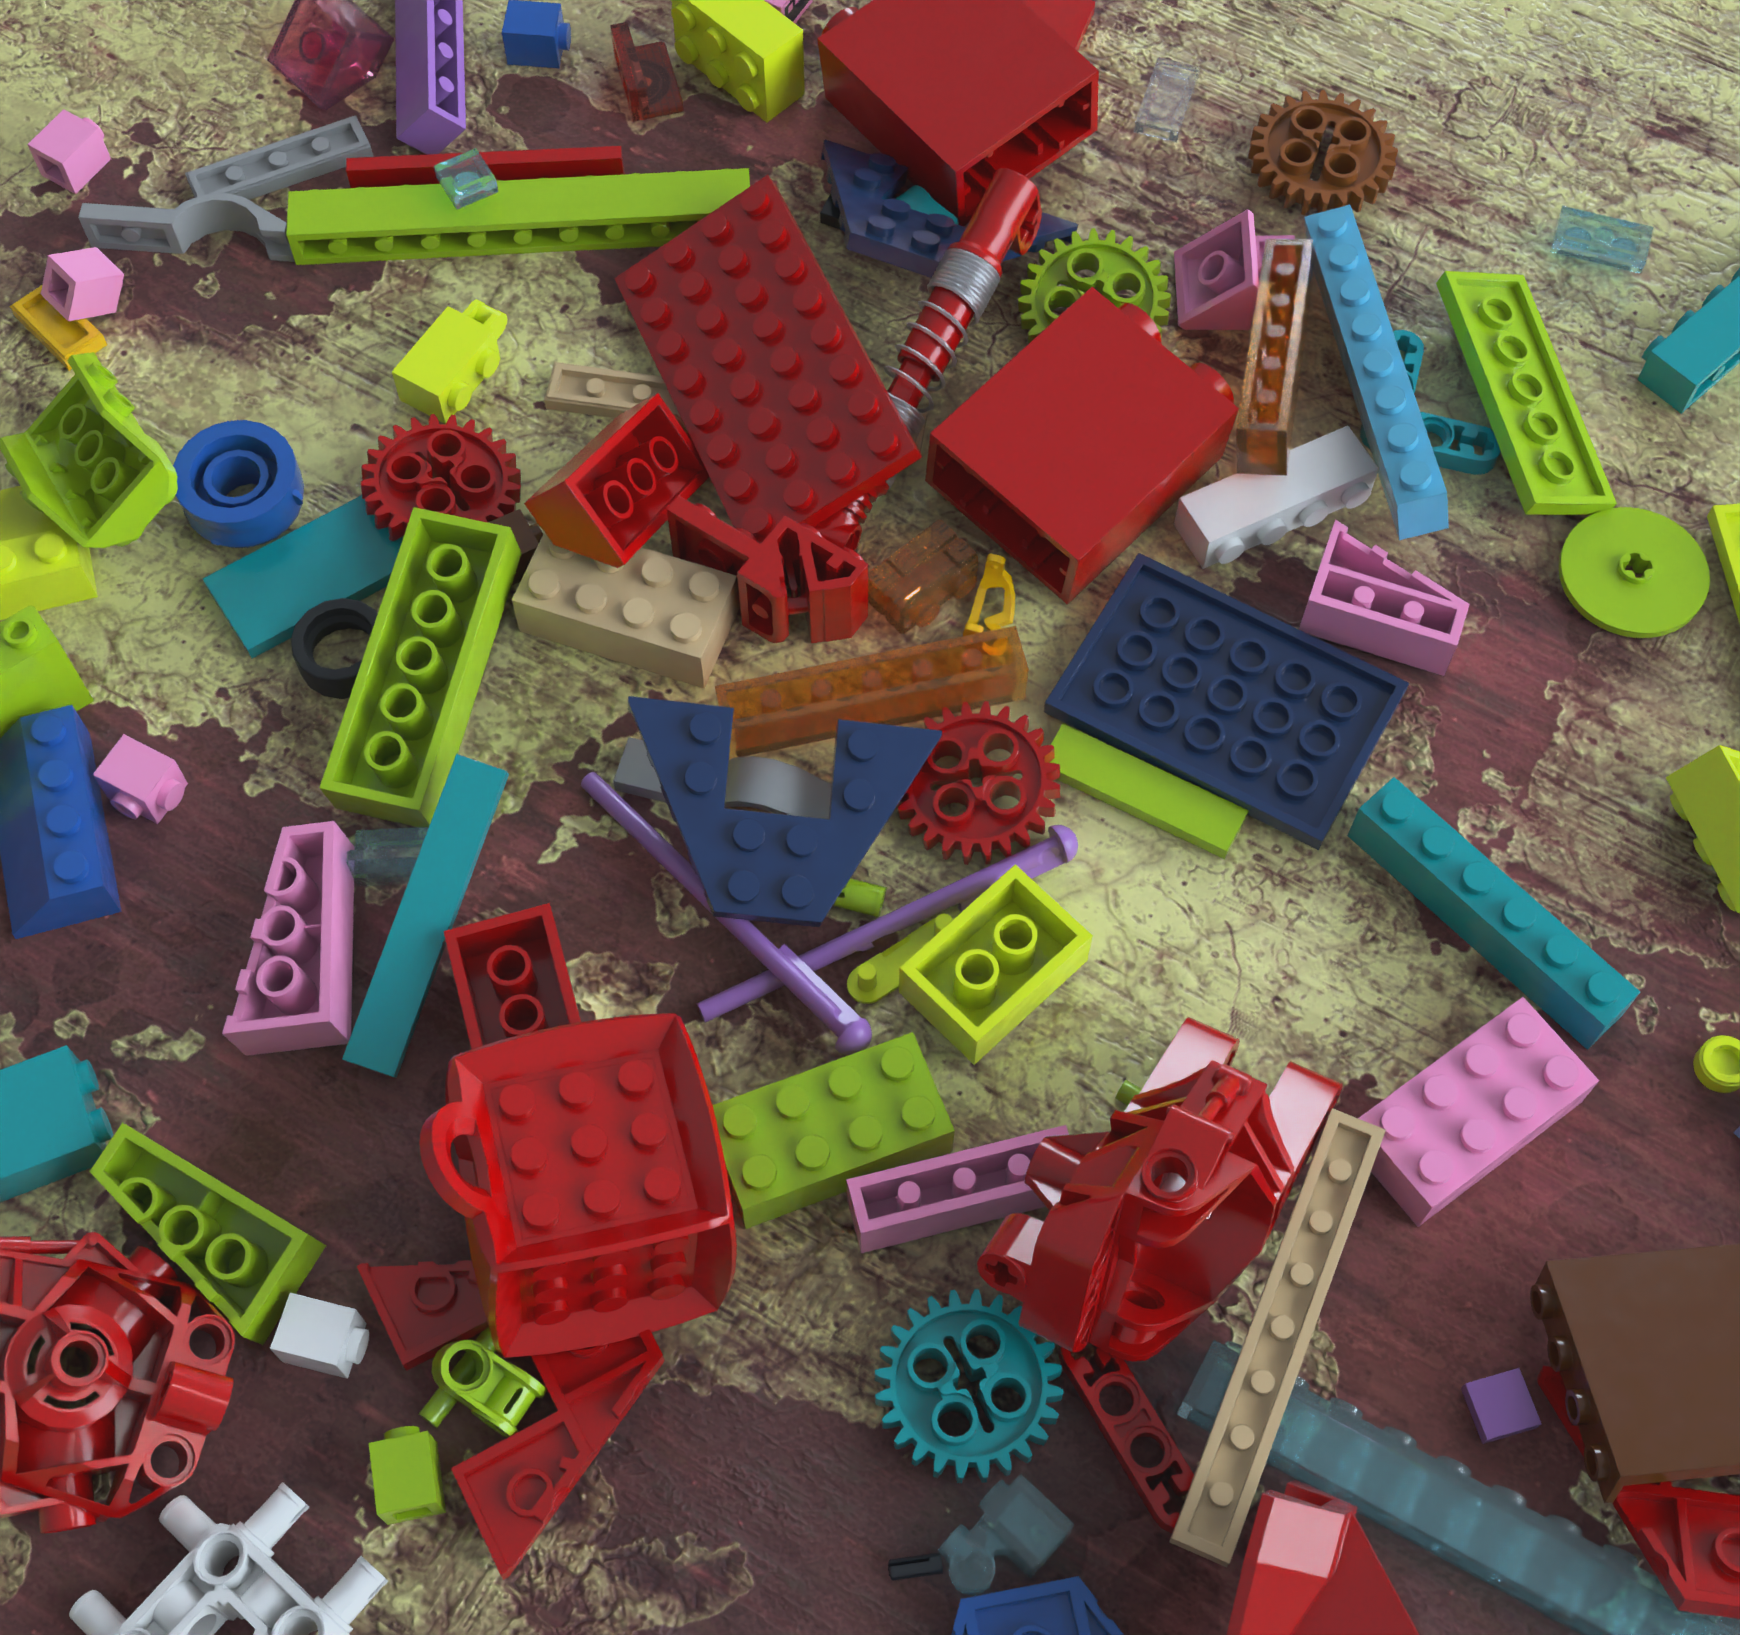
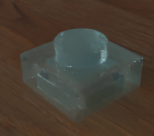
M476 148L434 165L439 183L457 210L499 192L496 178Z

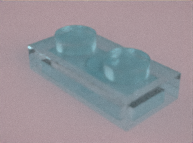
M1562 206L1557 219L1550 252L1641 274L1647 262L1654 227Z

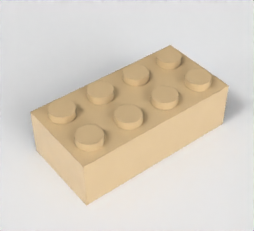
M545 532L512 598L520 632L704 689L740 608L736 575L643 547L625 565L616 568L553 545Z

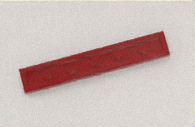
M621 146L346 158V173L351 188L584 177L588 175H625Z

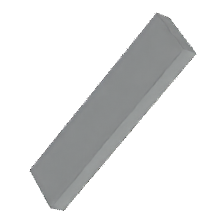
M355 115L186 172L185 175L194 197L202 194L225 192L250 200L346 167V158L374 156L369 141Z

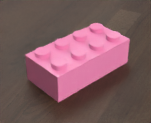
M1522 997L1358 1118L1386 1130L1371 1172L1416 1226L1419 1227L1582 1103L1599 1080L1530 1003Z

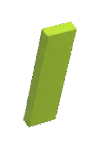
M1062 723L1050 744L1055 748V758L1049 763L1060 765V778L1056 780L1223 859L1226 858L1246 820L1249 810Z

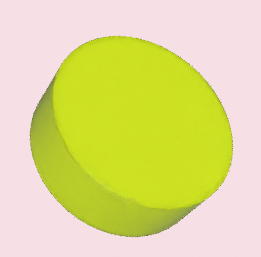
M1726 1035L1715 1036L1708 1039L1696 1052L1693 1061L1694 1071L1704 1086L1719 1093H1730L1740 1089V1040Z

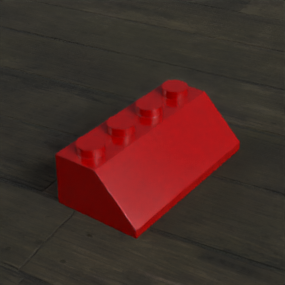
M656 393L618 415L524 504L553 545L619 568L625 565L668 520L667 508L679 495L687 500L709 478V475L694 444L659 393Z

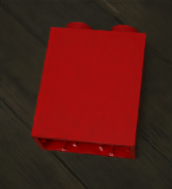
M872 0L860 9L848 7L836 13L826 24L821 36L817 38L825 98L882 154L889 155L896 160V163L909 167L907 178L914 185L924 188L937 203L954 214L960 226L969 223L997 169H1010L1030 179L1093 134L1098 128L1099 70L1022 0Z
M1091 287L930 433L925 481L1068 605L1223 457L1239 408L1234 404V396L1230 386L1215 369L1204 363H1194L1189 367L1161 344L1160 332L1146 312L1131 303H1122L1116 307L1095 288Z

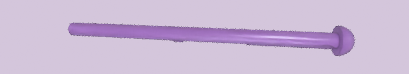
M596 772L587 774L581 782V787L711 913L704 896V889L698 875L695 874L693 866ZM715 917L838 1037L835 1049L844 1055H851L867 1049L872 1039V1030L868 1021L865 1018H861L791 949L785 944L778 949L749 920Z
M1050 826L1048 828L1049 838L800 954L798 957L814 972L856 951H867L874 947L871 942L912 926L958 904V909L962 912L1015 864L1032 879L1064 863L1070 862L1078 850L1077 837L1066 826ZM766 970L700 1001L696 1005L706 1023L784 986V984L770 970Z

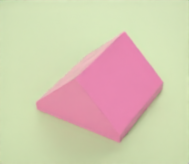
M1247 209L1174 251L1178 326L1182 329L1250 330L1259 292L1254 214Z

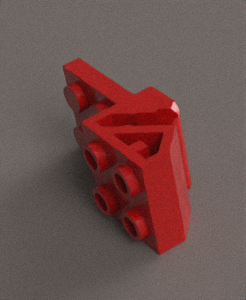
M678 495L667 508L673 557L736 575L742 625L769 642H784L789 636V615L805 613L811 643L852 638L868 618V563L854 550L847 547L840 548L823 538L820 532L813 526L806 523L799 524L784 515L764 541L759 543L756 537L748 530L741 527L734 528L717 518L711 509L703 504L696 503L694 505ZM787 584H789L791 597L787 596ZM798 586L800 587L801 592L800 597H798Z

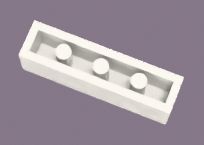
M1347 425L1180 497L1174 526L1202 569L1218 562L1226 564L1235 560L1245 550L1261 543L1263 545L1275 543L1286 532L1303 525L1305 527L1314 526L1321 522L1328 514L1341 508L1351 509L1361 505L1371 495L1379 468Z

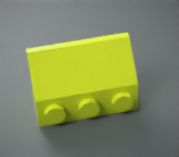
M1718 745L1670 774L1666 779L1673 791V794L1670 795L1672 806L1683 820L1689 821L1697 836L1693 840L1697 853L1706 864L1713 866L1721 881L1717 885V889L1722 900L1732 911L1740 913V751Z

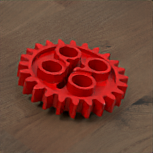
M431 414L429 425L422 426L413 417L411 418V430L409 431L394 425V439L392 440L380 435L378 437L379 450L368 449V464L361 466L362 499H365L367 515H374L375 527L377 529L389 528V540L392 542L405 534L413 507L440 511V513L488 523L516 511V503H520L521 470L516 468L515 453L506 452V440L501 439L493 442L492 429L490 427L480 433H476L475 420L473 419L469 420L463 427L457 426L455 415H451L446 424H439L436 415Z
M984 701L979 713H972L968 702H963L961 715L956 717L947 707H943V722L939 724L926 716L924 718L925 729L941 730L942 736L913 780L908 791L900 800L902 803L897 807L900 820L911 819L908 824L911 837L925 832L923 843L924 849L927 851L939 842L942 843V855L945 860H948L956 849L961 850L965 865H969L974 852H981L982 858L987 865L991 864L992 850L999 849L1007 858L1011 856V843L1014 841L1024 848L1030 847L1028 830L1043 835L1045 833V822L1041 816L1054 817L1056 814L1055 804L1049 799L1060 798V784L1054 782V780L1060 778V765L1049 763L1055 758V748L1053 745L1041 746L1044 741L1043 729L1039 728L1027 733L1029 727L1028 716L1023 715L1014 723L1011 722L1010 706L1007 705L997 716L991 715L989 701ZM995 749H1004L1011 754L1009 758L1003 761H993L986 757L989 752ZM945 756H953L960 760L955 767L949 769L938 767L935 764L936 761ZM1015 774H1021L1022 778L1018 780L1013 776ZM981 778L983 786L972 787L971 779ZM933 785L941 787L937 791L931 789ZM1002 796H1011L1019 801L1016 806L1010 809H1000L993 804L997 798ZM951 803H960L967 808L963 814L956 817L945 815L942 812V809Z

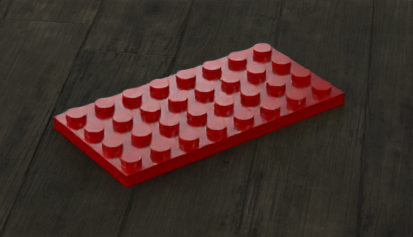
M766 175L614 278L733 527H741L748 530L756 537L759 543L764 541L784 515L799 524L806 523L815 527L922 458L919 449L781 193L769 175Z

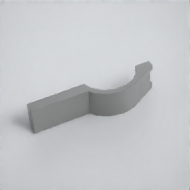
M225 192L202 194L182 202L175 209L82 203L78 217L92 248L184 254L192 243L205 235L229 230L242 231L256 237L266 247L270 260L295 261L287 240V223L245 197Z
M629 737L613 780L615 790L666 803L660 788L659 779L647 757V750L643 740ZM755 756L732 758L728 764L724 808L733 806L752 807L774 814L828 819L831 784L799 767L775 759Z

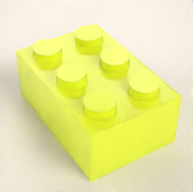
M671 0V15L675 34L674 46L678 56L685 63L692 64L703 72L714 86L722 87L735 97L746 111L754 112L768 123L805 94L803 29L765 0Z
M1015 864L899 968V993L975 1065L1087 962L1093 935Z

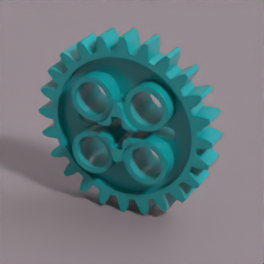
M974 1289L969 1304H962L956 1290H950L948 1307L941 1308L939 1303L930 1296L927 1298V1316L923 1317L912 1308L907 1310V1320L911 1327L909 1331L900 1326H892L891 1337L899 1345L898 1348L892 1346H881L879 1357L892 1366L875 1370L874 1381L890 1386V1388L875 1394V1404L877 1406L892 1407V1410L882 1418L881 1425L883 1429L900 1426L901 1431L894 1440V1447L898 1450L912 1443L915 1446L912 1465L917 1466L928 1456L934 1459L933 1477L938 1478L946 1465H950L955 1468L957 1483H962L966 1476L967 1468L975 1467L979 1479L982 1483H985L988 1479L989 1465L994 1463L1005 1476H1008L1012 1470L1010 1459L1012 1454L1025 1463L1031 1461L1032 1453L1027 1444L1028 1440L1042 1446L1046 1444L1049 1436L1039 1423L1056 1424L1059 1413L1046 1405V1403H1053L1062 1399L1063 1389L1048 1384V1381L1054 1380L1061 1375L1062 1365L1044 1362L1053 1353L1055 1345L1053 1342L1036 1344L1035 1339L1038 1335L1019 1326L1022 1306L1020 1305L1015 1308L1009 1315L1003 1313V1296L1000 1294L996 1296L990 1307L982 1306L979 1289ZM975 1336H987L995 1342L998 1351L990 1358H977L968 1350L967 1342ZM950 1338L954 1341L963 1370L969 1381L980 1380L977 1400L986 1417L993 1425L994 1430L991 1433H986L983 1430L969 1391L966 1388L956 1390L960 1373L952 1355L944 1346L943 1342L945 1339ZM923 1359H935L943 1365L946 1374L939 1381L932 1383L924 1382L915 1374V1365ZM1011 1388L1021 1396L1023 1405L1017 1411L1010 1413L1002 1412L993 1404L991 1395L998 1389ZM946 1412H960L968 1419L970 1429L962 1436H949L939 1427V1418Z

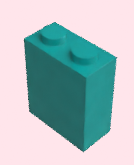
M67 1045L0 1070V1202L92 1168L106 1148V1141L113 1137L111 1124L102 1107L96 1109L92 1092L99 1090L94 1069L88 1059L80 1061Z

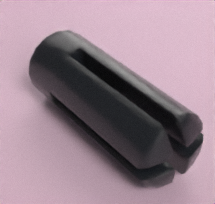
M937 1552L890 1559L888 1562L889 1576L892 1581L943 1574L941 1554Z

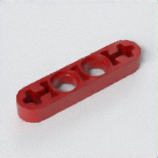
M1059 1346V1360L1064 1371L1152 1518L1162 1529L1173 1533L1179 1513L1175 1512L1168 1515L1165 1511L1164 1506L1170 1498L1162 1482L1154 1490L1150 1489L1147 1482L1160 1478L1170 1466H1173L1178 1474L1172 1475L1168 1483L1178 1497L1184 1496L1188 1493L1194 1477L1186 1460L1124 1359L1115 1357L1097 1348L1094 1360L1101 1372L1108 1365H1112L1115 1371L1102 1375L1093 1386H1089L1085 1380L1091 1379L1094 1374L1089 1361L1085 1357L1075 1360L1071 1355L1073 1352ZM1112 1385L1124 1388L1130 1394L1132 1400L1131 1410L1122 1416H1112L1106 1413L1099 1402V1394L1104 1388ZM1142 1436L1151 1437L1161 1445L1163 1459L1160 1464L1152 1468H1144L1132 1459L1130 1445L1136 1438Z

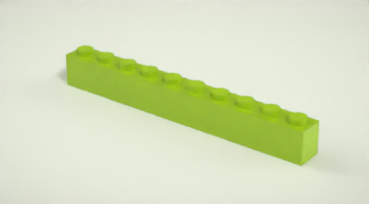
M749 168L288 191L286 236L296 265L660 247L750 187Z

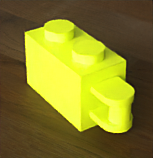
M477 299L472 301L463 313L447 306L392 370L400 401L428 416L435 414L438 421L446 424L451 415L463 410L468 405L472 393L484 378H489L496 371L501 359L497 339L505 330L507 315Z

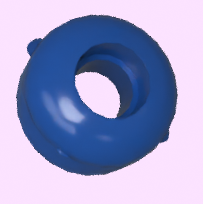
M234 420L214 424L188 440L179 451L173 464L178 476V489L175 496L183 509L186 519L197 533L217 546L250 548L265 544L277 538L292 525L298 517L303 504L304 483L293 449L285 437L263 423ZM257 485L251 492L243 496H227L230 491L239 486Z

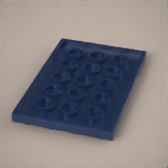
M1138 553L1045 701L1044 713L1108 745L1249 810L1247 815L1319 850L1405 695L1409 682Z

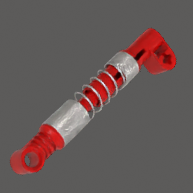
M1006 168L996 170L960 240L950 244L936 271H934V275H932V279H930L927 285L928 292L930 293L928 300L918 301L922 311L915 323H907V327L911 332L904 345H895L896 350L899 352L897 360L901 364L900 368L884 367L885 373L893 378L887 392L914 442L925 424V419L921 413L932 410L934 406L932 398L927 391H937L944 388L945 380L943 373L945 369L956 366L957 360L954 352L956 348L967 345L968 336L966 330L968 326L979 322L980 316H982L1003 274L1001 263L1008 250L1024 255L1031 247L1037 235L1042 218L1039 191L1031 180L1016 171ZM941 380L939 386L928 387L931 381L938 382ZM925 395L929 400V406L925 409L917 408ZM898 473L825 519L814 528L820 532L823 538L838 547H847L856 552L862 534L860 524H864L867 519L865 513H870L873 507L871 503L876 502L878 497L887 494Z

